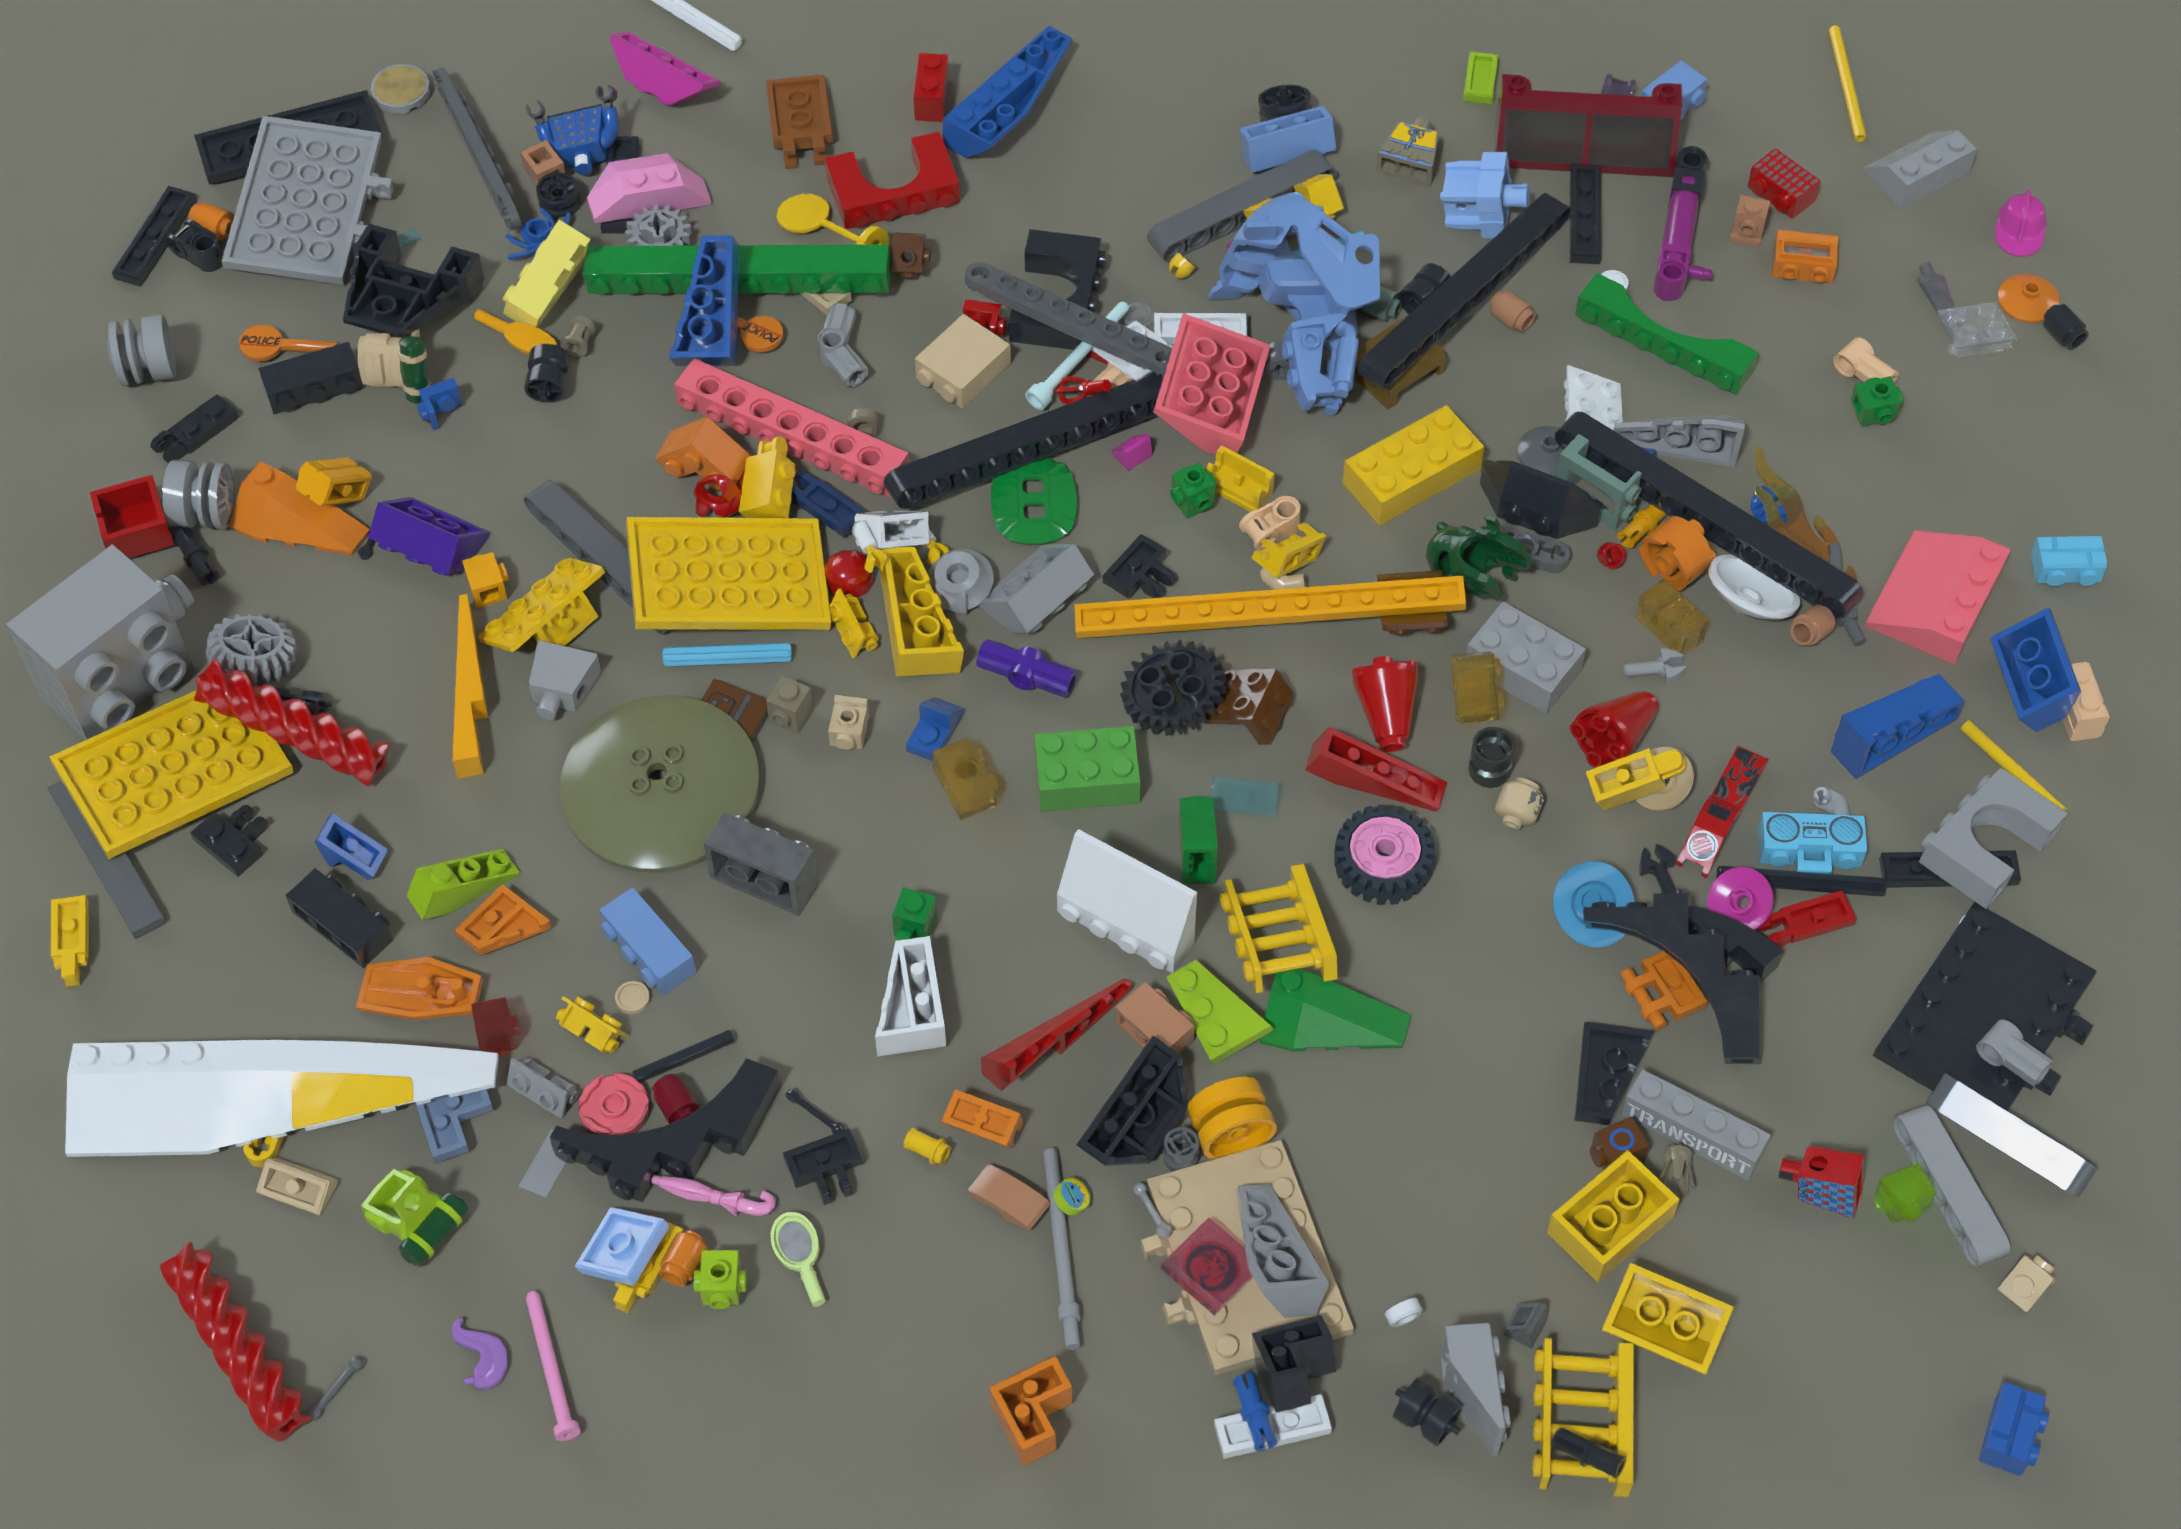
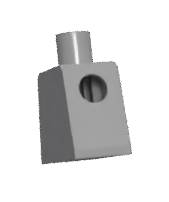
M538 641L529 679V689L532 700L535 703H539L536 713L541 718L553 720L559 708L568 711L578 710L601 674L598 654Z

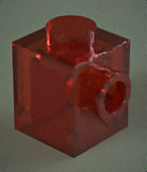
M506 997L471 1004L477 1041L481 1051L498 1053L499 1056L510 1050L517 1049L515 1036L521 1035L517 1014L511 1015Z

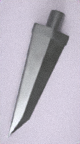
M1930 262L1923 263L1919 267L1923 275L1917 279L1919 285L1929 298L1951 337L1968 348L1945 276L1936 274Z

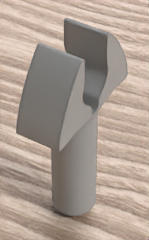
M1660 648L1659 658L1656 661L1624 664L1623 673L1626 677L1659 674L1664 677L1665 685H1668L1680 679L1685 674L1687 666H1669V664H1682L1684 655L1674 650Z

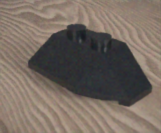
M1484 461L1480 485L1498 518L1510 524L1533 530L1539 535L1549 536L1554 539L1598 527L1603 503L1598 499H1593L1586 491L1574 483L1515 461Z
M1152 1036L1076 1146L1105 1166L1151 1163L1164 1144V1138L1167 1133L1175 1128L1187 1110L1188 1099L1182 1069V1055L1155 1036Z

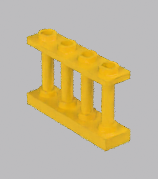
M1304 864L1290 866L1291 880L1286 881L1285 885L1236 894L1232 880H1224L1225 893H1220L1223 913H1229V916H1227L1228 928L1231 936H1237L1235 948L1238 959L1244 958L1245 960L1242 962L1246 982L1252 981L1256 993L1263 992V975L1313 966L1314 969H1320L1324 982L1338 979L1337 954ZM1289 898L1290 901L1295 900L1296 902L1294 907L1244 916L1241 909L1243 906ZM1297 920V923L1304 924L1301 930L1251 939L1248 930ZM1302 943H1305L1306 946H1312L1309 953L1259 962L1256 952Z
M1544 1338L1542 1349H1536L1534 1356V1372H1541L1540 1384H1535L1533 1396L1534 1406L1540 1407V1419H1534L1533 1441L1539 1442V1454H1533L1532 1476L1539 1477V1489L1544 1490L1547 1489L1550 1474L1607 1478V1482L1613 1483V1496L1629 1497L1633 1486V1343L1619 1342L1615 1355H1609V1358L1606 1359L1552 1354V1338ZM1552 1369L1607 1373L1608 1377L1614 1378V1390H1609L1608 1393L1551 1389ZM1551 1404L1607 1408L1608 1412H1614V1425L1609 1424L1608 1428L1551 1424ZM1559 1428H1564L1587 1440L1594 1438L1599 1443H1607L1608 1447H1614L1615 1453L1626 1456V1463L1621 1475L1615 1479L1589 1465L1586 1467L1581 1466L1580 1461L1550 1459V1444L1555 1431Z

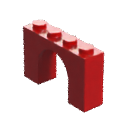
M939 131L911 138L912 159L918 174L910 183L899 188H880L866 181L862 176L853 151L825 158L826 178L846 230L960 203L959 181Z

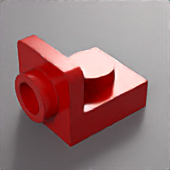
M965 299L963 314L998 337L999 335L1004 336L1006 317H1002L1001 304Z

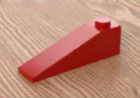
M1328 727L1313 743L1305 767L1306 771L1333 784L1435 812L1439 809L1446 786V781L1331 727Z

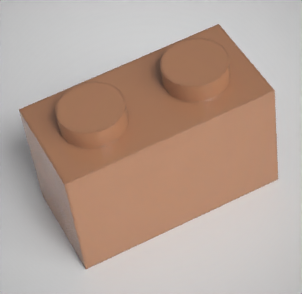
M1146 982L1115 1007V1024L1141 1048L1145 1047L1152 1036H1155L1179 1054L1194 1042V1023L1190 1016L1182 1010L1178 1012L1169 1003L1168 998L1161 990L1153 989Z

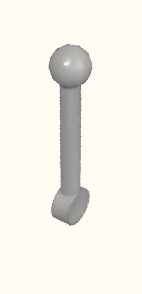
M1142 1182L1136 1183L1133 1191L1137 1196L1141 1197L1156 1223V1234L1159 1237L1168 1238L1172 1230L1171 1227L1163 1223L1147 1195V1186Z

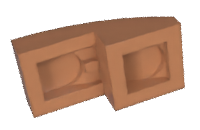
M990 1164L985 1167L968 1188L972 1199L998 1210L1002 1219L1028 1231L1031 1230L1050 1206L1049 1201L1037 1191Z

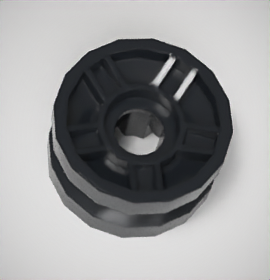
M555 172L543 176L538 181L536 192L539 208L546 210L553 219L558 220L559 216H565L567 212L573 216L579 210L581 205L577 181L573 176L567 173Z

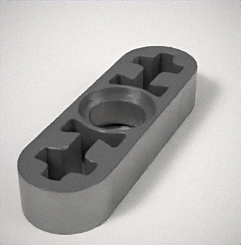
M1500 526V532L1512 536L1522 544H1527L1533 549L1529 553L1533 560L1531 568L1550 573H1560L1568 567L1570 549L1565 543ZM1539 549L1542 550L1541 557L1537 556ZM1553 554L1559 555L1557 560L1551 559Z

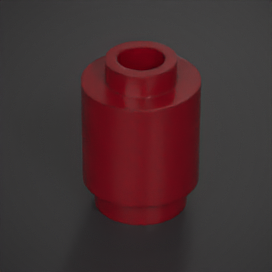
M668 1074L661 1077L652 1087L654 1091L653 1098L668 1124L682 1119L700 1108L682 1078H678L676 1074Z

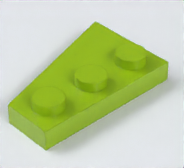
M1197 960L1192 961L1166 977L1183 1010L1192 1019L1194 1030L1214 1065L1274 1030L1269 1023Z

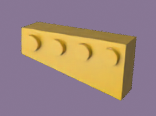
M915 547L882 548L887 558L883 572L880 569L879 572L896 677L960 673L964 650L953 634V627L949 618L946 619L942 611L941 601L937 593L933 592L929 583L930 578Z

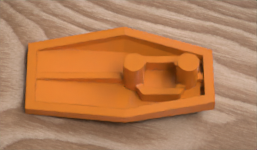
M430 957L367 964L356 1009L410 1020L475 1015L484 980L481 975Z

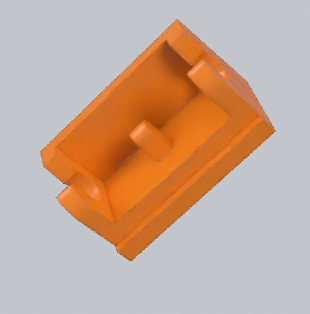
M956 1089L941 1121L948 1126L1009 1149L1014 1147L1013 1139L1016 1131L1021 1132L1024 1125L1020 1113Z

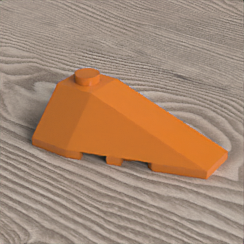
M261 461L241 483L229 527L255 541L267 543V540L270 539L283 541L286 546L295 547L297 543L314 546L316 550L354 555L369 535L370 529L333 504L319 506L310 500V496L306 497L296 490L297 480Z

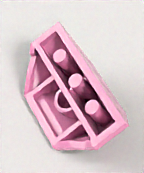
M668 153L609 162L587 196V203L594 223L632 218L633 213L642 215L643 207L650 211L653 210L655 204L659 206V209H664L666 205H670V211H674L676 209L682 210L711 205V199L704 179Z

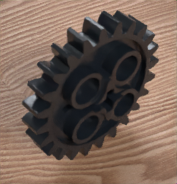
M1178 640L1176 646L1171 648L1168 641H1166L1163 650H1159L1154 645L1152 646L1153 654L1150 656L1144 652L1140 653L1143 659L1141 663L1137 661L1131 662L1134 671L1124 672L1127 681L1121 682L1123 692L1120 693L1127 715L1130 714L1133 723L1139 722L1142 730L1150 726L1152 733L1156 734L1163 728L1166 736H1169L1172 728H1176L1178 733L1182 734L1183 727L1186 725L1195 730V721L1199 720L1202 723H1207L1205 714L1215 715L1217 712L1214 704H1223L1221 694L1227 693L1224 684L1227 682L1221 661H1217L1214 652L1208 653L1204 645L1196 649L1194 641H1191L1185 648L1182 641ZM1162 669H1168L1176 689L1179 691L1185 704L1184 707L1179 706Z

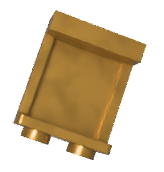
M1403 317L1358 347L1354 379L1387 410L1397 405L1400 391L1432 370L1437 375H1440L1444 372L1446 353L1436 343L1386 390L1379 388L1357 373L1363 357L1406 317Z

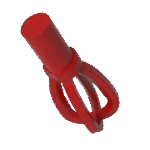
M1064 377L1058 388L1055 389V393H1058L1062 403L1070 404L1094 393L1110 391L1111 383L1108 379L1092 381L1081 377ZM1066 382L1082 384V386L1063 387ZM1083 392L1074 398L1066 399L1064 397V394Z

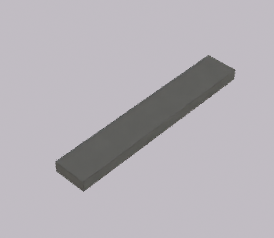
M59 781L47 787L134 939L165 924L164 917L126 853H121L108 860L63 782Z

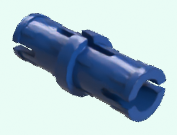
M1245 1373L1248 1389L1245 1387L1242 1375L1237 1376L1233 1380L1242 1405L1240 1414L1242 1420L1248 1424L1254 1449L1256 1451H1264L1262 1435L1265 1436L1269 1449L1277 1445L1278 1441L1268 1418L1270 1413L1268 1403L1263 1402L1256 1380L1257 1377L1255 1373Z

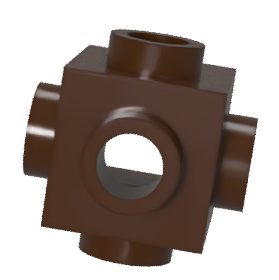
M901 232L893 234L892 245H889L892 262L891 271L899 272V277L916 278L917 273H922L925 270V266H930L931 248L925 247L926 234ZM905 251H909L912 254V260L905 257Z

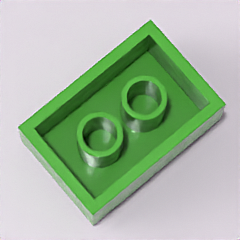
M1134 726L1034 734L1040 811L1140 803V775Z

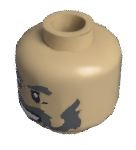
M1516 777L1514 781H1508L1502 786L1495 805L1496 813L1503 818L1502 824L1509 828L1520 830L1521 826H1531L1535 823L1544 801V797L1539 791V785L1528 779Z

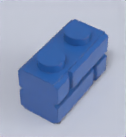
M2009 1383L2001 1385L1996 1394L1978 1459L1980 1462L1996 1468L2001 1467L2002 1470L2016 1475H2022L2028 1465L2034 1467L2041 1445L2034 1443L2037 1432L2044 1433L2050 1412L2044 1411L2045 1396L2029 1390L2024 1391L2023 1388Z

